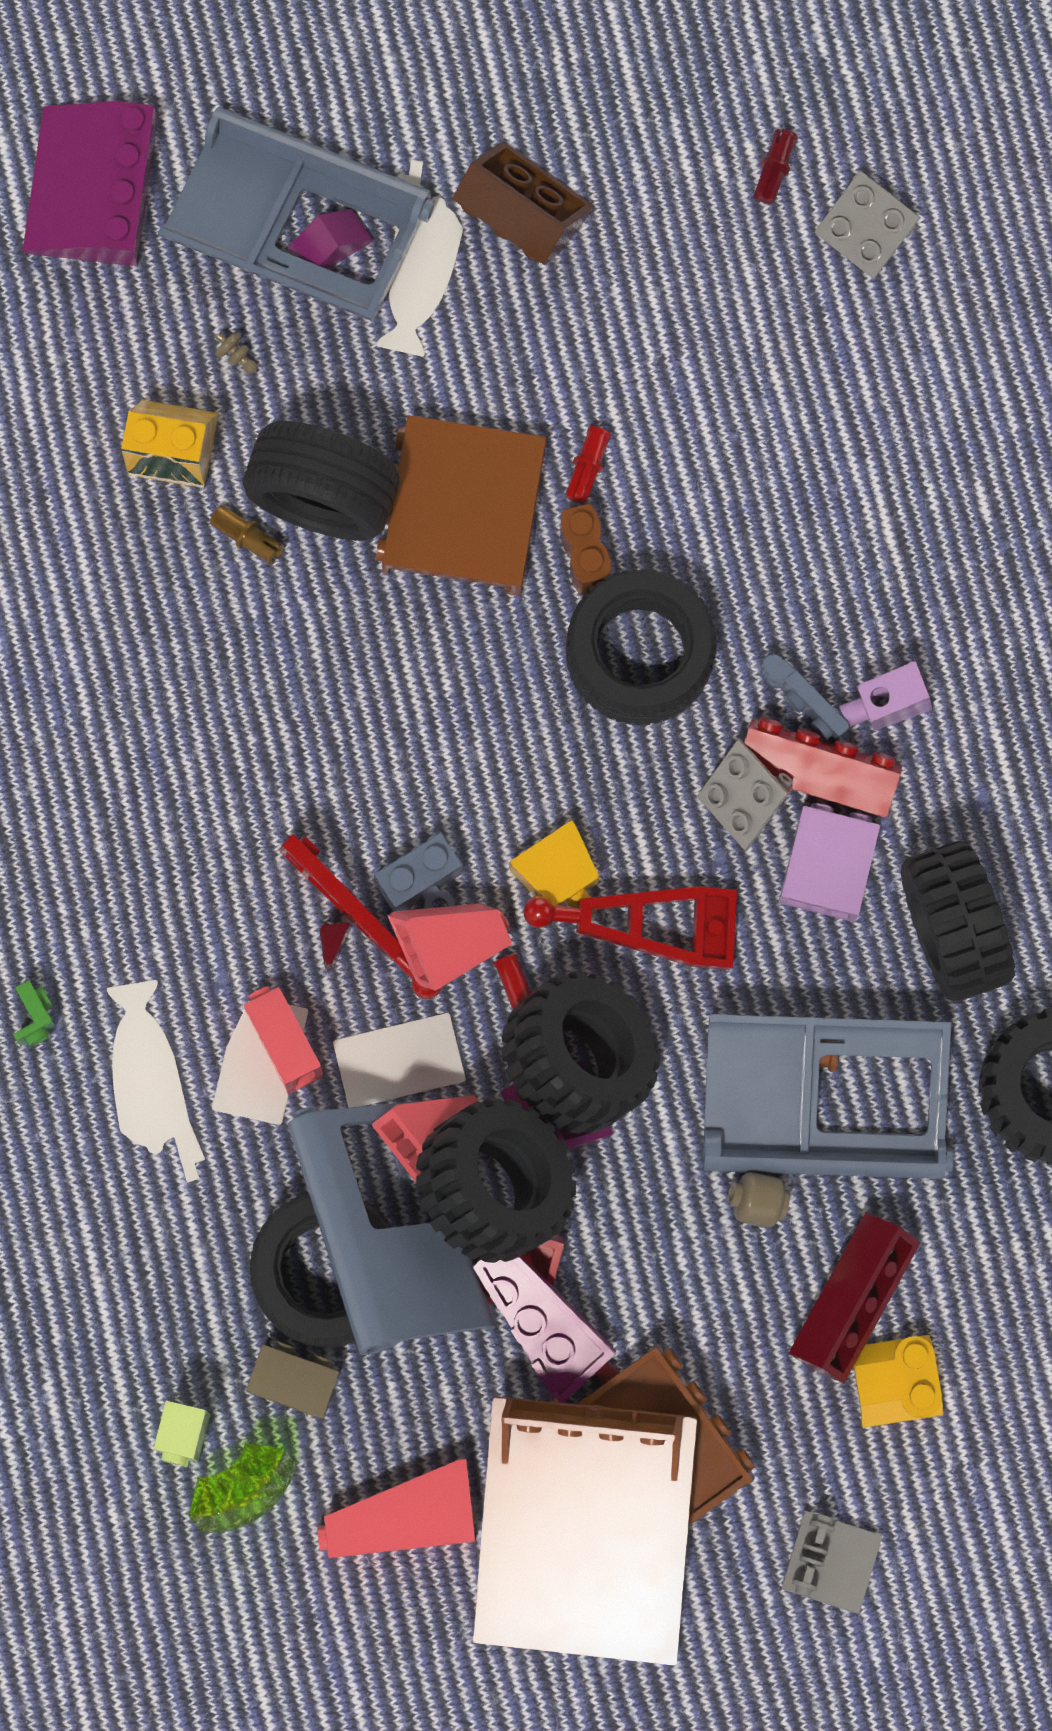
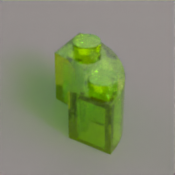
M245 1443L240 1457L227 1470L214 1476L197 1478L188 1516L201 1532L206 1533L231 1531L252 1523L268 1512L282 1497L294 1475L296 1464L285 1448Z

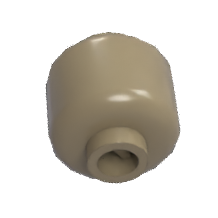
M747 1172L738 1183L733 1182L731 1184L727 1202L729 1206H733L734 1216L739 1222L771 1228L777 1221H783L786 1217L790 1193L788 1190H785L782 1180L777 1177Z

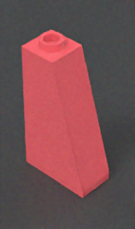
M466 1459L456 1460L324 1516L325 1525L317 1526L320 1551L327 1550L328 1558L330 1559L475 1542Z

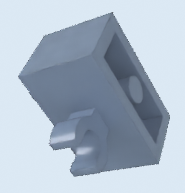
M439 833L374 874V882L393 912L405 911L422 899L425 900L424 909L432 908V905L437 901H443L447 906H455L451 895L445 891H440L439 888L462 875V864L442 833Z

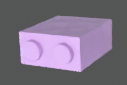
M812 803L811 807L803 806L778 903L855 922L859 916L880 825L872 823L870 816L860 813H850L849 817L835 814L834 808L824 804Z

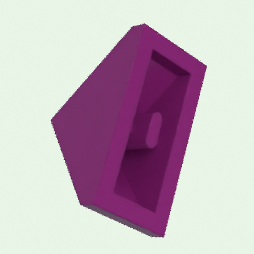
M353 209L318 215L287 247V251L293 256L329 269L371 244L373 240Z

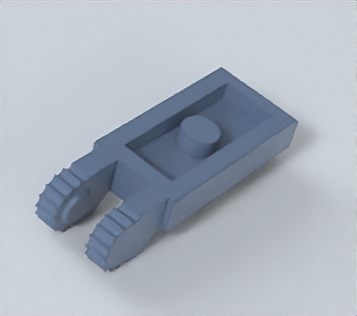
M773 653V655L765 656V660L762 661L763 664L761 665L762 669H760L763 680H767L766 683L771 688H782L786 692L783 695L786 702L798 713L803 710L813 720L811 726L821 738L826 741L829 738L834 742L837 740L841 741L847 735L849 723L786 660H782L779 654L775 655Z

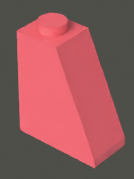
M482 904L394 911L387 915L415 980L419 985L435 991L512 945L507 932L509 930V923L504 914L498 909Z
M266 986L248 996L250 1002L243 1005L287 1094L289 1095L324 1077L321 1065L281 989L277 987L271 991L270 987Z
M475 1095L399 1104L371 1125L416 1182V1176L421 1174V1171L416 1170L418 1155L423 1152L422 1144L427 1136L433 1133L434 1128L467 1106L477 1102L478 1099Z

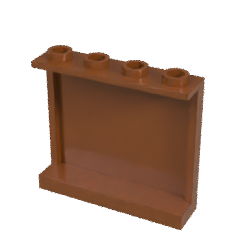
M408 415L406 427H398L395 445L396 450H402L400 463L395 464L400 477V485L386 524H389L387 537H379L376 561H382V573L388 575L389 569L481 583L505 587V594L521 596L546 437Z
M658 1344L577 1404L686 1415L697 1418L689 1526L744 1485L752 1483L755 1478L752 1470L756 1466L742 1447L736 1451L727 1437L732 1433L718 1414L712 1417L703 1404L708 1400L694 1381L688 1384L682 1377L679 1370L683 1368V1365L670 1348L664 1351Z

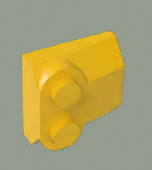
M930 1335L912 1336L864 1346L854 1365L862 1428L943 1415L942 1393Z

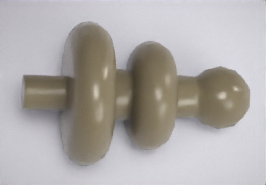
M220 332L215 337L221 343L215 352L218 358H222L229 353L231 356L228 361L231 365H236L239 362L246 373L253 374L258 368L257 363L246 356L249 348L246 345L240 347L236 345L241 339L239 332L232 333L228 338Z

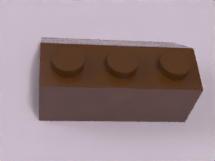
M504 141L471 162L452 197V200L461 205L465 213L479 218L489 225L497 236L510 240L521 248L529 259L540 262L543 265L560 254L595 208L594 205Z

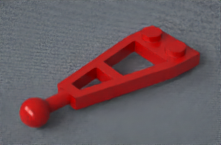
M292 834L282 844L279 852L376 947L412 979L411 987L418 997L423 999L436 997L442 990V987L435 991L418 984L396 938L317 858L321 853L319 849L307 837L303 836L299 840Z
M696 886L583 898L578 901L577 907L556 906L548 898L536 896L528 900L524 907L525 920L536 928L546 927L552 921L577 923L576 933L683 965L731 970L733 968L737 890ZM694 901L692 952L642 937L644 905ZM628 907L627 933L591 923L592 911Z

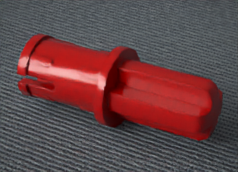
M589 426L579 456L574 457L573 463L575 468L565 493L566 497L574 503L585 504L587 502L596 475L603 470L601 461L608 441L612 436L607 430Z

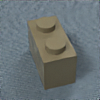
M274 1341L272 1347L262 1345L246 1389L247 1393L324 1420L340 1376L339 1371L333 1370L335 1362L312 1354L310 1361L294 1356L296 1348L278 1341Z

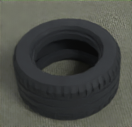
M276 421L270 423L259 432L242 482L246 496L253 503L286 522L326 536L352 541H366L375 538L384 530L400 485V477L397 467L389 458L371 446L352 437L307 423Z
M631 569V571L625 570L622 573H614L613 576H607L603 581L597 582L595 587L592 586L589 592L584 594L573 612L566 640L567 668L570 672L571 681H574L573 685L578 690L580 696L584 697V701L590 704L594 710L597 709L600 714L606 715L607 718L611 720L616 719V722H625V724L629 725L631 723H635V725H650L653 722L654 724L660 723L662 720L667 721L670 717L674 718L678 713L684 712L686 707L689 708L699 697V694L702 693L709 680L717 647L716 631H714L715 625L712 621L711 613H708L709 609L704 605L703 599L697 596L698 593L692 590L688 584H684L679 578L675 579V576L671 574L666 575V572L660 571L659 573L653 569L651 571H647V569ZM637 609L656 612L669 620L680 634L684 648V658L677 670L661 682L648 685L626 683L611 674L600 659L597 638L606 623L620 613Z
M302 1194L297 1198L290 1199L288 1203L285 1202L279 1209H276L274 1214L270 1215L262 1225L260 1232H258L253 1244L250 1260V1277L253 1292L268 1320L286 1336L313 1347L335 1348L347 1346L356 1342L346 1310L330 1314L309 1311L296 1303L285 1288L282 1274L285 1254L296 1238L310 1229L319 1227L310 1195ZM363 1200L369 1222L373 1228H393L379 1209L372 1206L368 1201Z

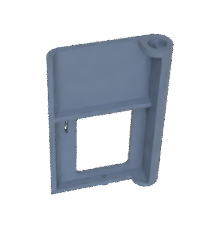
M217 107L206 130L205 146L163 228H160L158 236L373 321L421 222L427 223L435 207V201L430 199V190L224 108ZM309 191L395 225L399 229L385 261L372 284H363L276 248L275 245L302 192Z

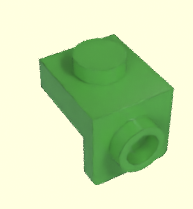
M28 980L15 987L34 1023L13 1035L20 1046L28 1043L29 1047H33L51 1036L49 1031L55 1028V1025L47 1012L53 1005L42 986L34 989Z

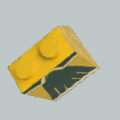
M141 400L128 411L121 450L128 475L205 488L219 413Z

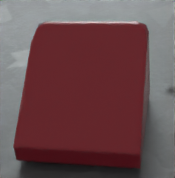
M350 922L321 925V928H319L324 966L327 971L334 970L350 933Z

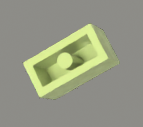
M165 1401L153 1448L157 1452L162 1453L161 1460L183 1467H188L189 1460L199 1462L210 1413L203 1409Z

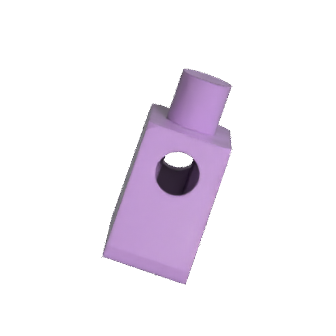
M916 661L858 685L857 688L861 698L839 706L843 718L849 723V727L870 720L873 730H878L933 710ZM879 698L889 699L885 706L878 707L874 705L875 701Z

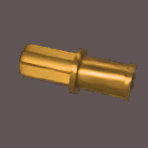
M225 506L217 508L210 518V524L236 541L237 548L243 549L245 547L266 561L268 565L274 564L276 561L273 556L278 559L284 549L283 543L276 541L258 529V524L255 521L247 522Z

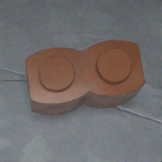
M590 504L563 510L560 524L561 544L566 554L571 558V581L580 595L588 593L592 586L595 587L597 582L603 581L611 573V561L608 551L600 541V520L597 512Z

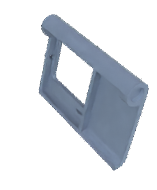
M709 1014L703 1171L944 1179L945 1172H952L953 1148L946 1147L945 1142L951 1022ZM825 1055L926 1058L930 1060L927 1130L923 1134L819 1130L817 1128L820 1059Z
M420 1101L317 1111L316 1107H306L294 1112V1119L288 1123V1129L360 1355L382 1352L404 1340L485 1329L488 1332L495 1329L480 1278L473 1268L474 1260L461 1253L462 1248L457 1247L454 1249L444 1241L446 1236L441 1231L435 1232L430 1223L375 1229L369 1222L341 1134V1127L372 1124L396 1105Z

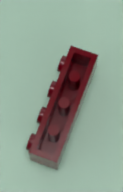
M865 1212L800 1333L797 1335L789 1354L811 1370L844 1384L921 1242L900 1226Z

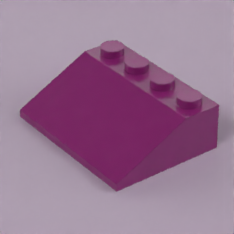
M108 101L43 106L22 250L24 254L138 266L158 123L154 105Z

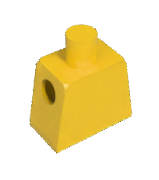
M572 820L509 862V869L512 874L535 897H546L556 906L568 905L569 907H577L580 899L592 898L588 891L599 882L598 872Z

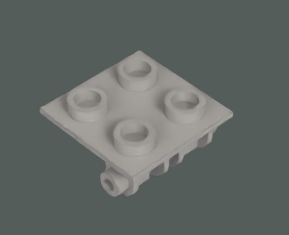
M860 170L814 233L871 278L875 279L905 238H909L916 229L915 224L921 217Z
M738 739L697 797L738 844L747 851L754 840L761 834L768 821L772 819L773 814L777 812L787 795L791 793L793 780L784 773H780L779 776H773L744 742Z
M804 1511L781 1589L859 1614L882 1535L836 1521L825 1515Z

